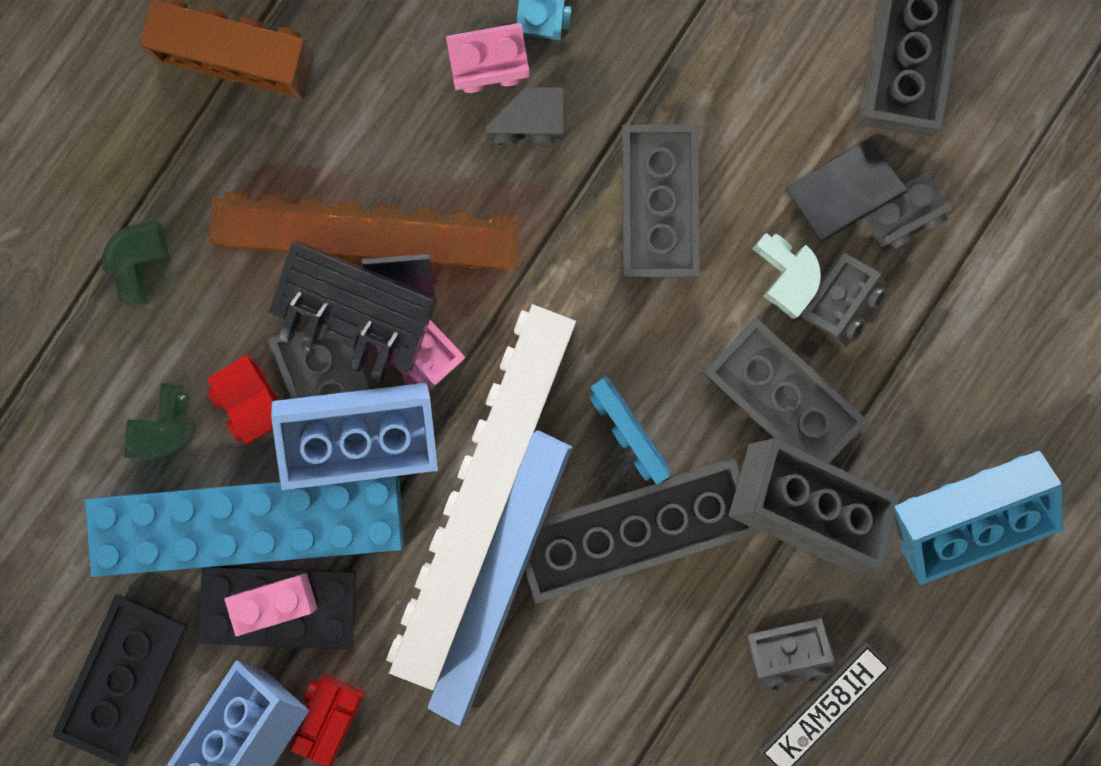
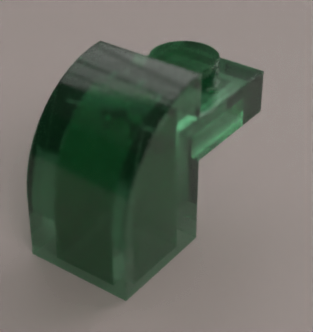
M154 220L127 226L115 233L105 246L102 255V271L110 274L119 273V278H115L116 292L121 301L124 300L127 306L135 308L149 305L141 268L171 262L163 224Z
M161 383L158 421L127 419L124 458L163 459L172 457L187 447L195 433L196 424L181 423L182 415L186 416L189 408V394L184 393V385Z

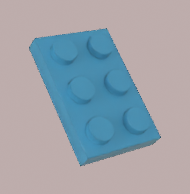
M606 376L592 385L590 388L595 394L589 397L601 416L608 413L616 424L611 429L614 436L624 449L629 445L637 455L633 463L646 481L652 478L656 485L668 478L671 474V468L609 377Z

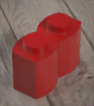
M245 355L207 378L211 386L207 389V393L218 409L224 407L230 418L226 425L237 442L243 440L245 444L251 445L273 432L271 419L272 401H278V398L252 356Z

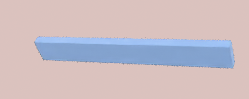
M535 431L532 434L428 705L429 710L458 726L466 722L573 448L541 431Z

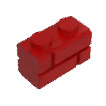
M324 674L319 682L312 680L303 698V701L309 704L307 707L309 712L293 735V740L288 749L320 765L332 766L366 692L328 674Z

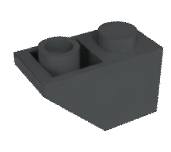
M524 88L486 126L487 140H494V144L499 146L517 145V140H533V145L553 146L555 145V140H563V88Z

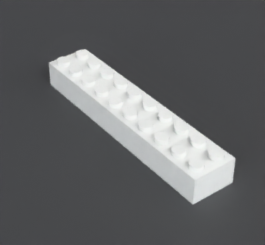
M533 304L529 312L521 311L514 329V334L519 335L515 349L507 347L500 365L501 370L506 371L501 385L493 383L486 401V405L492 407L487 421L479 420L471 440L478 443L473 457L465 456L457 478L463 479V484L459 493L456 491L451 492L443 514L450 516L446 528L439 527L436 530L429 551L435 553L432 564L426 562L420 571L415 584V588L421 590L418 600L412 598L408 603L400 623L407 626L404 636L397 635L386 661L393 663L389 674L434 690L574 330L575 320Z

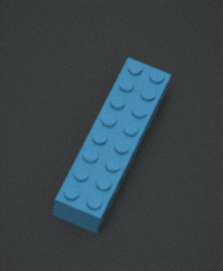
M399 476L281 490V482L85 499L91 577L397 551L405 548Z

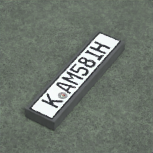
M863 641L757 750L773 766H799L893 669Z

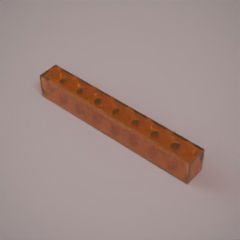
M224 192V198L212 197L208 243L219 248L289 253L291 243L298 240L339 258L369 259L430 254L431 265L517 272L520 223L513 222V216L491 214L490 220L475 219V213L466 211H452V217L437 216V210L429 208H414V214L399 213V207L392 205H376V211L361 210V204L355 202L341 201L338 202V208L324 207L323 201L318 199L301 198L300 204L285 203V198L280 196L262 195V201L247 200V194Z

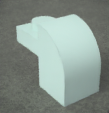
M766 233L753 247V250L782 273L763 296L791 319H795L813 299L818 290L821 277L818 260L807 245L802 247L796 255H793L790 252L793 247L785 239L777 234L771 237Z

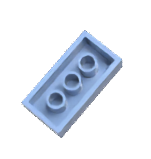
M427 383L272 401L271 419L281 490L438 471L431 402Z
M236 660L167 766H274L309 710L267 671Z

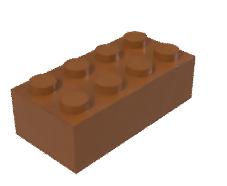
M151 0L140 46L157 62L303 99L314 55L305 40L300 38L301 34L285 27H278L277 32L263 29L261 22L241 17L239 22L225 19L226 14L211 8H203L202 13L187 9L188 4L179 0H165L164 3Z

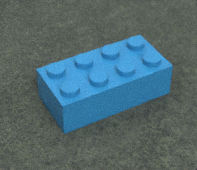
M1040 450L1026 456H1019L1011 462L990 470H982L972 477L956 483L946 484L938 490L919 497L909 498L903 503L894 506L901 551L919 585L1064 530L1062 484Z

